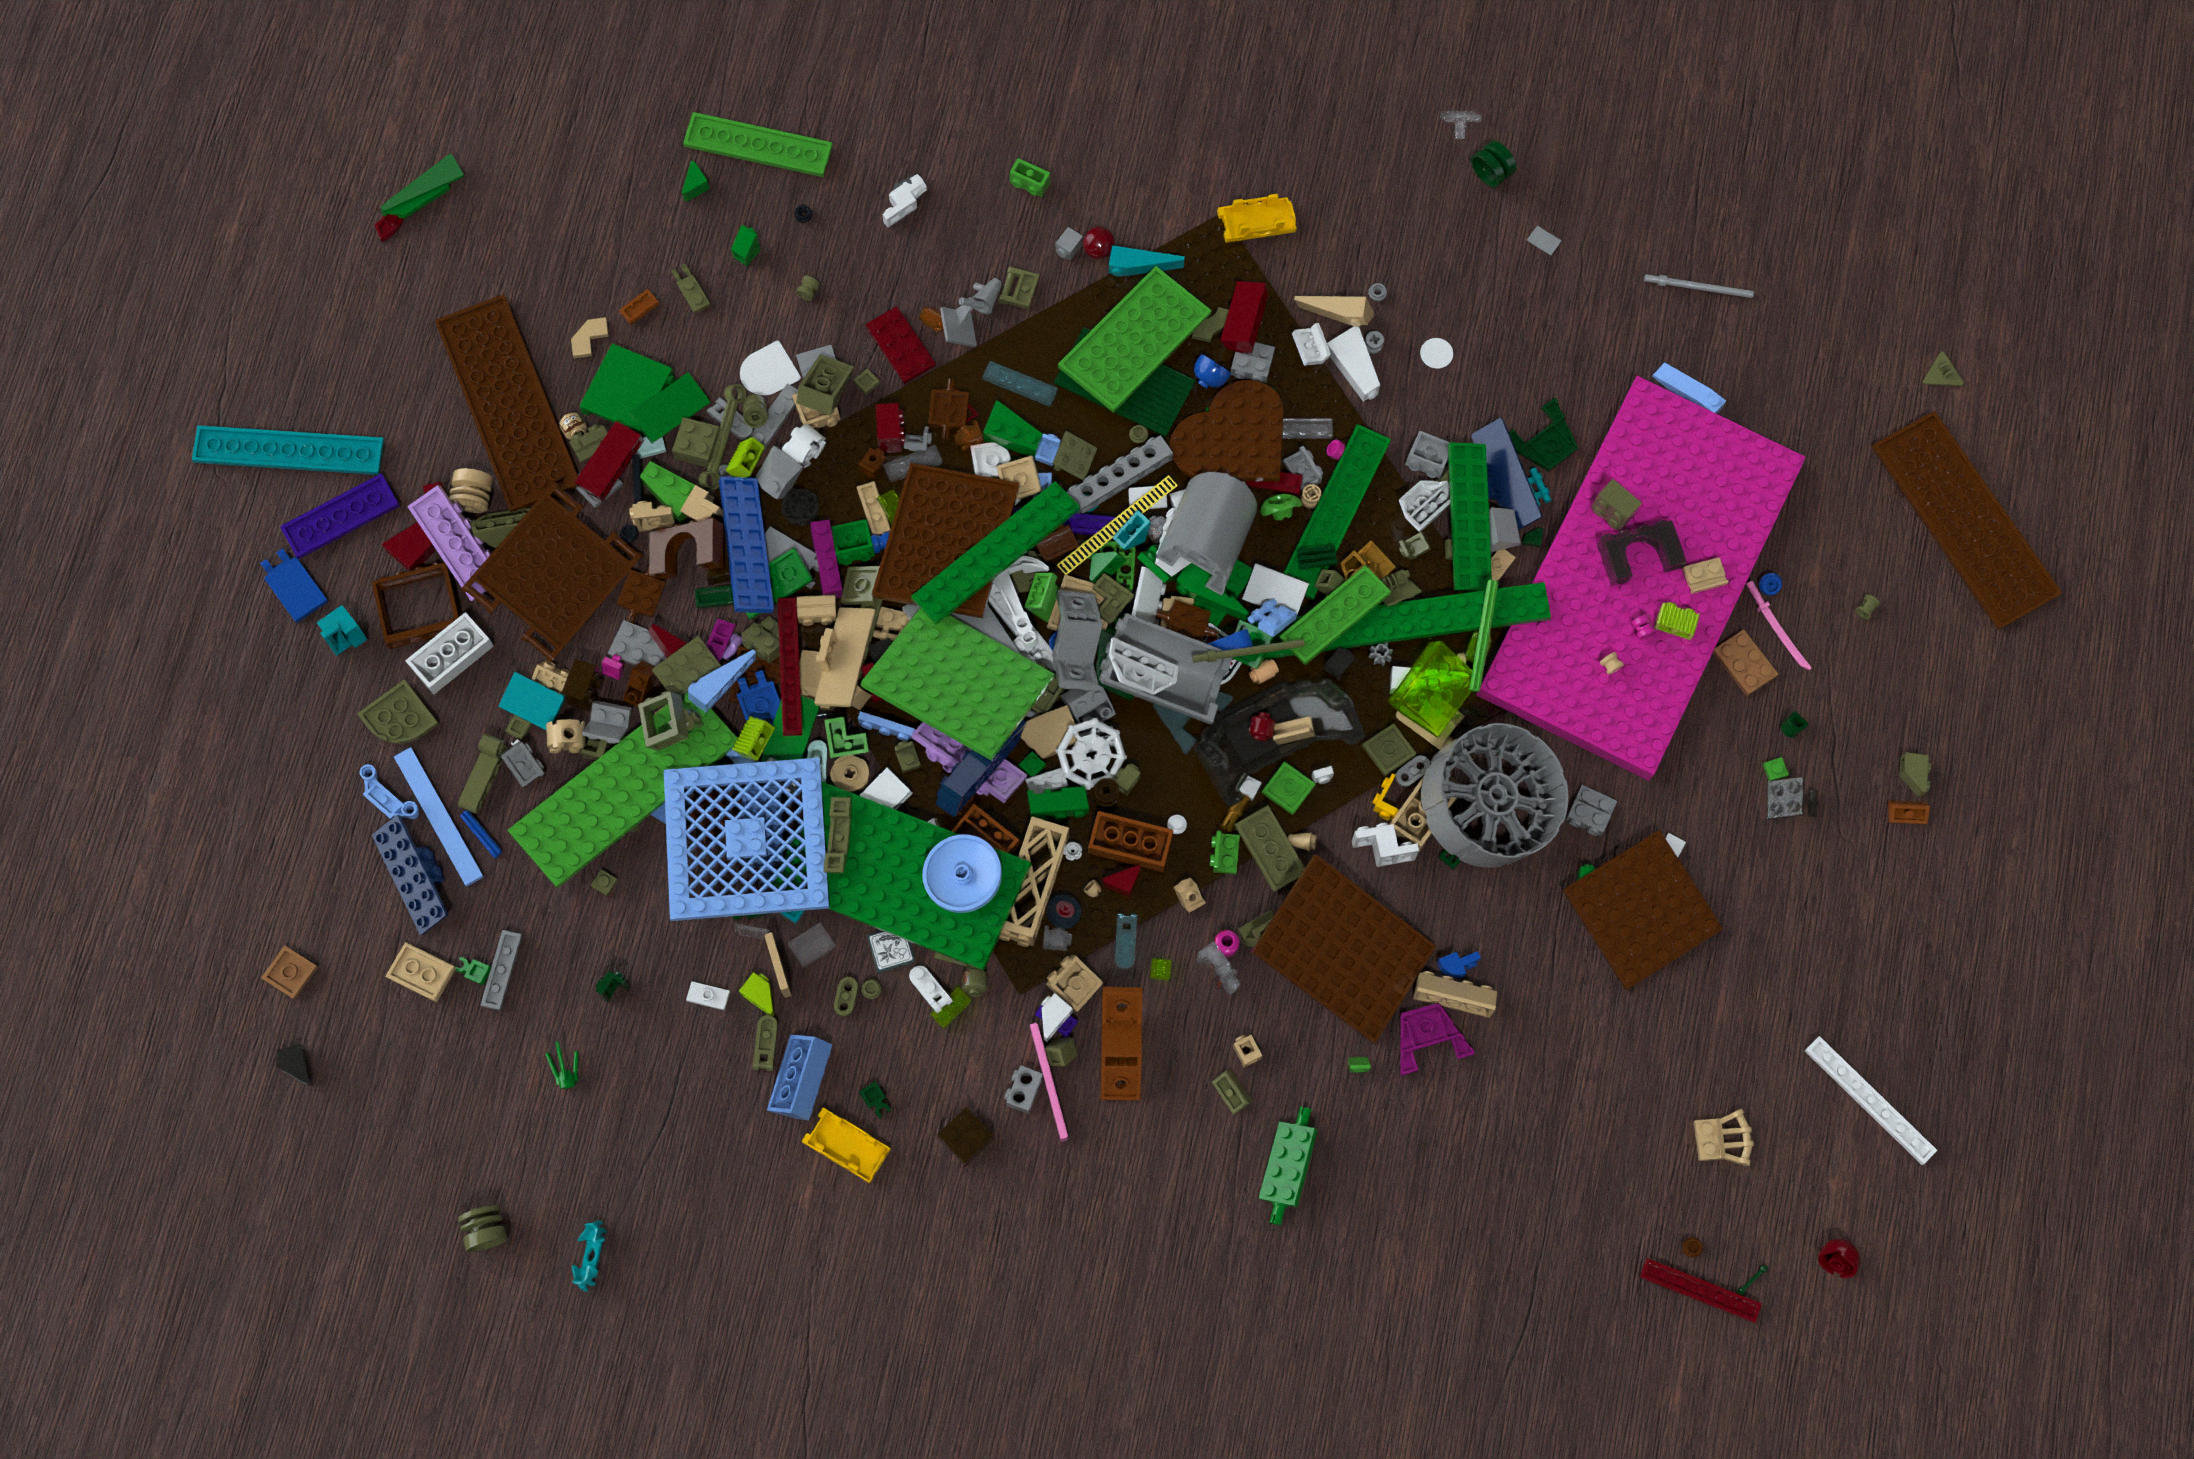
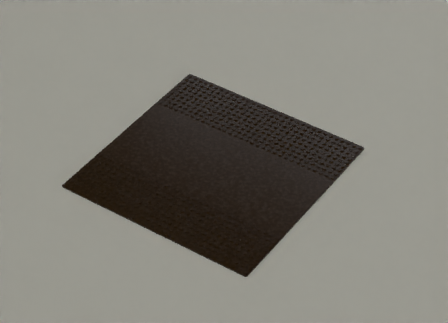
M1217 215L1152 252L1185 257L1184 268L1163 272L1212 310L1206 319L1212 317L1219 307L1230 308L1237 281L1266 283L1269 295L1256 343L1275 347L1267 382L1264 384L1276 388V392L1283 404L1281 472L1289 473L1283 464V460L1299 452L1300 447L1304 446L1306 450L1312 453L1313 462L1315 465H1319L1323 472L1321 483L1316 485L1320 488L1322 497L1339 462L1327 455L1328 445L1334 440H1339L1344 443L1346 448L1357 424L1367 429L1368 427L1324 363L1304 366L1292 335L1295 330L1301 328L1242 241L1225 242L1224 231L1226 229L1222 219H1219ZM1148 273L1130 276H1114L1109 274L837 423V425L820 432L826 438L824 440L826 444L822 452L816 459L813 457L809 461L812 464L803 468L786 498L775 499L764 491L758 482L764 534L769 527H772L815 553L810 522L829 520L830 527L867 519L857 486L873 481L875 482L891 529L910 463L975 475L970 446L989 443L984 441L983 432L996 400L1042 434L1055 435L1062 441L1065 431H1068L1095 446L1097 451L1086 478L1090 475L1098 474L1105 466H1111L1119 457H1126L1134 448L1144 446L1150 438L1160 436L1147 429V440L1139 444L1134 443L1130 439L1129 433L1132 427L1139 424L1053 383L1060 371L1058 363L1072 350L1082 329L1085 327L1092 330ZM1223 331L1215 334L1211 342L1192 339V333L1162 363L1196 380L1166 437L1161 435L1169 448L1171 435L1181 421L1193 414L1205 412L1207 407L1210 408L1215 395L1225 386L1236 381L1251 380L1247 378L1239 379L1234 377V375H1230L1228 381L1218 388L1208 386L1206 389L1198 384L1199 379L1195 376L1194 365L1201 354L1231 372L1235 351L1228 349L1220 341ZM951 378L952 385L953 378L956 380L955 390L969 392L968 403L979 416L968 421L966 429H950V439L946 440L945 436L944 440L942 439V428L929 427V433H932V442L928 444L926 451H910L902 446V452L885 453L884 456H886L887 463L875 480L859 471L858 463L863 459L870 448L874 450L879 448L876 404L898 403L899 410H903L905 437L906 434L923 436L925 426H928L932 389H947L948 379ZM969 408L967 411V419L974 415ZM1007 449L1011 462L1028 457L1027 455ZM1151 453L1145 455L1148 458L1154 457ZM1384 454L1337 550L1336 559L1338 563L1337 565L1330 566L1328 570L1338 572L1345 579L1341 562L1354 550L1358 553L1369 541H1372L1397 567L1391 574L1402 569L1404 571L1408 570L1410 574L1408 578L1421 590V593L1400 602L1470 593L1467 591H1454L1453 560L1445 559V541L1432 522L1421 531L1424 533L1431 550L1413 560L1403 557L1401 554L1399 541H1406L1420 532L1405 518L1399 503V499L1410 489L1387 455ZM1034 458L1037 472L1052 473V484L1056 482L1059 485V481L1062 482L1064 491L1067 492L1073 485L1083 483V480L1065 470L1056 471L1054 470V465L1050 466L1036 461ZM1171 460L1099 504L1088 515L1117 517L1129 507V488L1156 486L1169 475L1178 486L1167 494V508L1148 509L1143 513L1147 519L1152 516H1156V518L1163 516L1166 519L1167 512L1172 508L1169 494L1185 490L1192 478L1184 475ZM1137 463L1130 464L1131 467L1139 466ZM762 465L756 467L751 475L746 478H756ZM1120 472L1114 474L1117 477L1123 476ZM1106 482L1099 483L1100 486L1108 485ZM1248 487L1256 499L1257 512L1237 560L1254 569L1257 563L1284 574L1316 507L1307 508L1304 505L1293 507L1290 518L1286 517L1282 520H1275L1272 514L1262 516L1260 508L1262 503L1270 496L1284 493ZM718 488L715 493L721 502L720 488ZM1300 493V495L1295 496H1297L1301 500L1302 493ZM1033 495L1022 498L1014 508L1024 507L1033 499ZM868 524L870 535H872L870 526ZM1074 534L1079 547L1084 541L1093 536ZM1148 535L1144 543L1134 546L1136 551L1132 590L1134 598L1122 612L1132 615L1141 568L1146 567L1137 557L1141 552L1148 551L1152 545H1160V543H1153ZM1037 545L1029 550L1035 551L1036 554H1041ZM1109 546L1103 549L1104 553L1114 551ZM885 548L868 561L856 560L852 561L849 565L838 564L842 593L848 567L880 566ZM1076 549L1046 563L1041 555L1042 562L1049 567V571H1043V573L1055 574L1057 576L1055 585L1059 588L1065 574L1057 564ZM1129 549L1124 551L1125 555L1128 556L1130 553ZM1092 559L1084 560L1067 575L1093 583L1089 579ZM1125 565L1120 568V571L1123 574H1128L1131 572V568ZM811 568L809 572L815 582L812 589L804 586L787 598L797 599V597L821 596L819 573ZM1117 571L1110 577L1115 581L1117 577ZM1123 579V587L1127 589V579ZM1176 580L1167 583L1163 582V584H1166L1165 595L1160 596L1161 602H1163L1164 598L1171 599V596L1189 598L1187 595L1184 596L1178 592ZM1246 585L1237 601L1249 612V617L1255 609H1260L1262 606L1242 599L1247 588ZM1320 590L1317 591L1314 600L1304 596L1297 616L1306 615L1323 601L1326 596ZM1029 592L1017 593L1022 608L1027 613L1031 624L1049 645V638L1057 631L1048 629V623L1025 608ZM841 598L836 599L837 614L839 608H861L862 605H844L840 602ZM883 600L882 607L902 612L903 606L907 605ZM988 602V606L1010 639L1014 641L1017 637ZM1227 614L1218 626V629L1228 636L1234 634L1241 619ZM1156 617V619H1159L1158 626H1161V619ZM798 621V631L810 651L819 652L821 647L820 640L824 636L825 628L834 629L835 622L830 625L815 622L811 626H804ZM876 625L875 630L882 631L883 628ZM1503 627L1490 629L1482 682L1507 634ZM889 630V633L899 635L898 631ZM1479 630L1387 642L1388 649H1393V652L1389 655L1391 656V661H1385L1384 666L1378 663L1374 665L1373 658H1369V654L1373 653L1370 651L1371 646L1376 647L1377 644L1322 651L1306 665L1295 655L1272 658L1279 672L1276 673V676L1261 684L1252 681L1249 675L1251 666L1242 663L1234 676L1228 682L1220 685L1215 702L1218 708L1212 724H1207L1139 697H1135L1130 701L1104 688L1116 714L1103 723L1113 726L1115 730L1118 729L1120 731L1119 735L1125 755H1127V759L1124 760L1120 769H1125L1131 763L1139 769L1141 773L1140 779L1127 796L1119 791V800L1111 809H1102L1096 805L1093 787L1090 790H1086L1089 814H1086L1085 817L1074 818V816L1066 817L1067 819L1063 821L1048 820V822L1068 827V843L1075 842L1082 847V855L1077 860H1068L1066 855H1063L1048 903L1057 895H1069L1079 903L1081 917L1072 928L1061 929L1054 926L1048 920L1045 909L1034 946L1023 947L1017 944L1018 941L998 939L993 953L1018 994H1024L1048 980L1047 977L1054 970L1057 972L1062 967L1060 963L1066 956H1077L1081 960L1180 902L1174 886L1178 885L1182 880L1191 878L1200 890L1226 875L1224 873H1214L1213 866H1210V856L1215 853V848L1211 847L1212 836H1216L1217 830L1221 831L1222 834L1239 835L1235 826L1229 832L1227 827L1223 829L1220 825L1229 813V807L1233 806L1239 796L1235 791L1244 774L1262 783L1253 801H1248L1242 811V817L1238 818L1236 823L1268 805L1288 838L1289 834L1299 832L1384 782L1386 777L1390 778L1392 773L1396 774L1401 767L1409 762L1407 761L1384 776L1362 747L1363 743L1393 723L1416 752V756L1426 757L1438 750L1437 747L1397 719L1396 713L1403 702L1416 712H1419L1425 702L1433 694H1436L1465 716L1450 735L1454 740L1504 711L1505 709L1476 696L1477 692L1469 689ZM873 637L865 664L873 662L875 665L893 642L888 640L884 642L880 641L879 638ZM1098 653L1095 654V658H1094V662H1093L1094 668H1095V672H1096V663H1097V661H1098ZM1446 653H1451L1452 655L1465 653V673H1469L1466 683L1413 695H1405V697H1396L1394 694H1389L1390 675L1393 666L1445 671L1444 656ZM862 674L861 680L858 679V683H857V684H859L860 686H861V681L864 679L863 674ZM1065 689V691L1063 692V694L1066 693L1067 691L1071 690V689ZM871 697L861 710L853 706L845 707L859 732H867L869 748L882 770L884 771L888 768L913 793L903 803L910 816L926 822L937 818L941 828L952 831L969 810V808L963 807L960 811L962 814L953 817L936 805L938 799L936 794L941 788L940 783L946 775L949 777L952 773L946 772L943 765L938 761H931L927 757V753H925L927 748L916 740L913 743L921 767L902 773L894 747L903 741L898 739L896 735L890 734V736L881 734L877 729L872 728V730L861 727L858 716L861 711L914 728L915 730L923 721L886 700L874 704ZM1061 697L1054 703L1050 711L1065 706ZM1259 712L1270 714V718L1275 720V724L1311 716L1315 736L1278 745L1273 740V737L1267 739V741L1252 739L1253 736L1249 734L1251 718L1259 716ZM1025 716L1023 720L1027 722L1031 718ZM1104 733V734H1100V735H1098V736L1103 737V736H1107L1108 734H1107V733ZM1022 738L1006 757L1008 762L1023 771L1019 768V764L1033 752L1046 763V767L1038 775L1062 768L1058 754L1042 759L1033 748L1025 744ZM1073 744V745H1070V746H1067L1066 749H1070V750H1071V748L1074 746V744ZM1115 746L1110 747L1111 753L1117 754ZM1096 751L1089 752L1086 756L1093 759ZM1066 754L1070 768L1074 764L1071 754ZM1117 758L1110 759L1109 764L1106 766L1108 772H1110ZM1284 761L1311 781H1313L1311 777L1313 771L1332 766L1334 774L1330 781L1324 784L1317 782L1294 815L1262 794V790ZM1077 768L1073 772L1086 779V773ZM1102 771L1091 774V780L1105 776ZM1066 778L1068 783L1066 788L1083 787ZM1026 781L1019 786L1005 803L992 794L988 796L982 794L978 796L976 805L1022 842L1012 854L1016 857L1019 856L1031 820L1027 791L1029 790ZM1098 811L1168 828L1167 822L1173 815L1184 817L1187 823L1186 829L1181 834H1173L1164 872L1140 867V874L1130 897L1104 887L1103 878L1136 865L1088 853V846ZM1241 836L1239 837L1237 868L1253 859ZM1042 838L1040 841H1038L1034 846H1032V847L1030 848V850H1032L1036 845H1038V844H1039L1042 840H1044L1045 838ZM1053 841L1055 851H1057L1059 843ZM1047 844L1030 857L1033 873L1051 859ZM1051 864L1046 870H1044L1040 875H1038V876L1035 878V880H1036L1038 877H1040L1044 872H1046V871L1052 866V864ZM1048 876L1037 885L1040 899ZM1092 880H1095L1101 887V892L1098 893L1097 897H1090L1084 892L1085 886ZM1030 883L1026 885L1022 890H1020L1019 893H1021L1026 887H1028ZM1032 890L1014 904L1017 920L1035 906ZM1009 914L1007 921L1012 922L1011 915Z

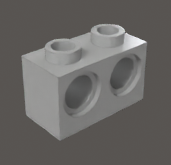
M1021 1065L1019 1070L1015 1069L1011 1081H1014L1012 1089L1008 1088L1004 1097L1007 1100L1006 1105L1029 1114L1043 1074ZM1028 1075L1032 1078V1081L1029 1084H1023L1021 1078ZM1022 1094L1025 1100L1017 1103L1014 1101V1096Z

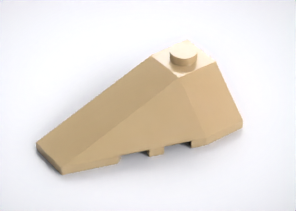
M1294 297L1299 308L1355 327L1368 325L1374 317V312L1366 297Z

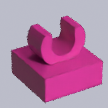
M616 654L613 655L612 659L605 657L602 661V674L620 680L623 675V664L620 662L622 657Z

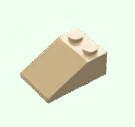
M802 650L799 662L801 695L815 700L822 669L816 661V651ZM820 706L819 710L833 711L834 706Z

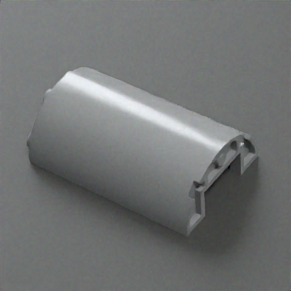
M1206 472L1193 477L1185 489L1156 558L1173 566L1180 556L1212 574L1205 586L1222 596L1257 512V502L1251 490L1245 483L1227 473Z
M1127 613L1123 619L1119 618L1115 627L1117 631L1114 638L1179 666L1177 682L1155 695H1150L1120 683L1109 657L1111 642H1108L1105 653L1108 654L1100 666L1102 672L1099 680H1101V683L1207 724H1212L1218 708L1215 702L1222 678L1229 671L1232 657L1217 659L1216 662L1210 663L1207 661L1193 663L1192 655L1204 654L1206 651L1215 650V652L1224 650Z

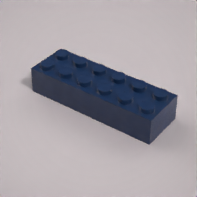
M1021 721L992 761L974 750L971 752L968 750L963 756L961 764L957 763L951 771L952 774L949 777L946 775L941 781L940 785L942 787L936 794L938 796L936 805L953 817H956L1018 745L1027 722Z

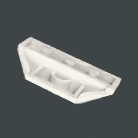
M1419 481L1399 499L1405 518L1419 532L1424 530L1450 505V483L1448 481Z
M1116 638L1111 639L1109 657L1120 683L1150 695H1155L1177 682L1179 666Z

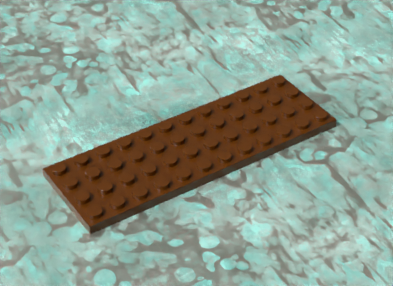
M502 294L434 320L510 512L534 505L554 482L564 492L577 488L578 485L575 483L578 477L505 295Z
M1935 411L1873 444L1871 448L1998 631L2062 594L2057 584Z

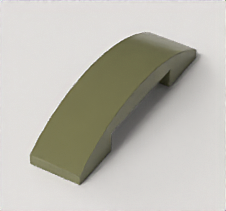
M831 797L829 814L831 817L830 833L823 872L844 873L851 833V798Z

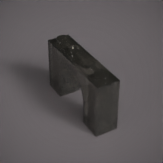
M1661 520L1651 526L1647 524L1641 525L1631 531L1630 529H1625L1615 535L1611 533L1605 534L1597 543L1611 586L1629 582L1633 576L1626 557V548L1632 543L1643 542L1651 545L1657 551L1665 573L1681 569L1687 562L1672 520L1667 522L1666 520Z

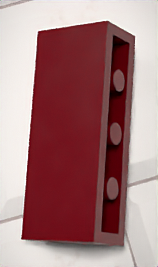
M1237 281L1220 340L1228 349L1240 353L1253 352L1269 295L1266 283Z
M615 421L575 480V483L585 492L603 502L632 460V455H635L643 444L642 436Z

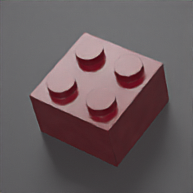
M898 403L876 404L879 449L884 453L902 452V446H904L905 441L903 410H899Z

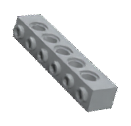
M1161 435L1157 438L1152 437L1144 446L1134 448L1126 457H1119L1114 464L1103 467L1094 476H1088L1080 485H1073L1068 489L1067 493L1080 505V510L1077 514H1085L1170 462L1173 452ZM1151 453L1154 457L1148 458L1145 455ZM1137 463L1139 466L1131 467L1130 464ZM1120 472L1123 476L1117 477L1114 474ZM1106 482L1108 485L1100 486L1099 483ZM1089 491L1092 495L1085 496L1083 493Z

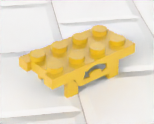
M1278 194L1248 200L1237 199L1233 201L1231 206L1218 207L1217 209L1218 217L1222 219L1226 229L1224 231L1226 243L1294 233L1297 229L1296 217L1291 201L1288 200V197L1278 199Z
M822 1108L818 1114V1117L821 1119L811 1134L806 1133L802 1143L870 1184L891 1151V1148L845 1119Z

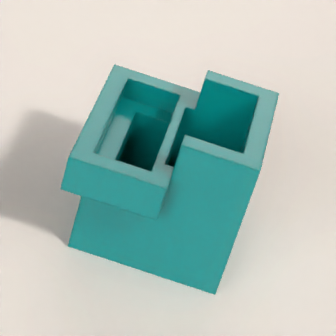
M343 605L317 622L322 630L321 636L336 656L353 645L356 648L368 640Z

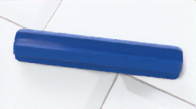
M468 810L464 811L460 815L461 819L494 858L500 856L502 850L474 816Z

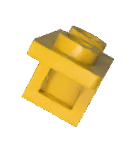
M1393 773L1390 778H1385L1381 786L1384 788L1382 793H1377L1372 802L1375 804L1373 811L1379 813L1381 818L1388 821L1393 820L1399 809L1383 801L1396 776Z

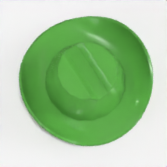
M1276 494L1270 496L1262 503L1260 514L1262 516L1272 514L1275 520H1282L1292 516L1293 507H1301L1303 504L1295 495Z

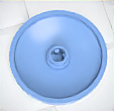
M955 835L939 842L930 851L923 866V883L930 898L941 908L955 913L972 912L985 906L997 893L1002 880V866L997 853L985 840L973 835Z

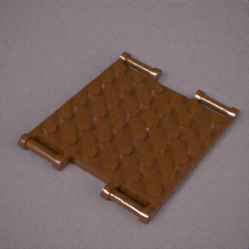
M556 482L547 489L461 588L464 593H469L486 607V611L490 614L501 603L525 622L530 628L521 639L524 642L530 643L546 656V660L552 662L643 556L641 552H636L619 538L618 533L615 531L604 541L576 518L584 508V505L578 504L559 488ZM553 493L573 508V511L570 513L553 499L551 495ZM611 542H614L632 557L631 561L627 560L610 546ZM476 582L495 598L493 603L474 589L472 585ZM537 632L553 645L555 649L551 652L534 638L532 634Z

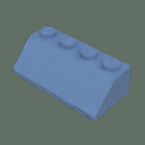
M790 1035L767 1111L809 1121L827 1060L830 1056L832 1044L817 1037Z

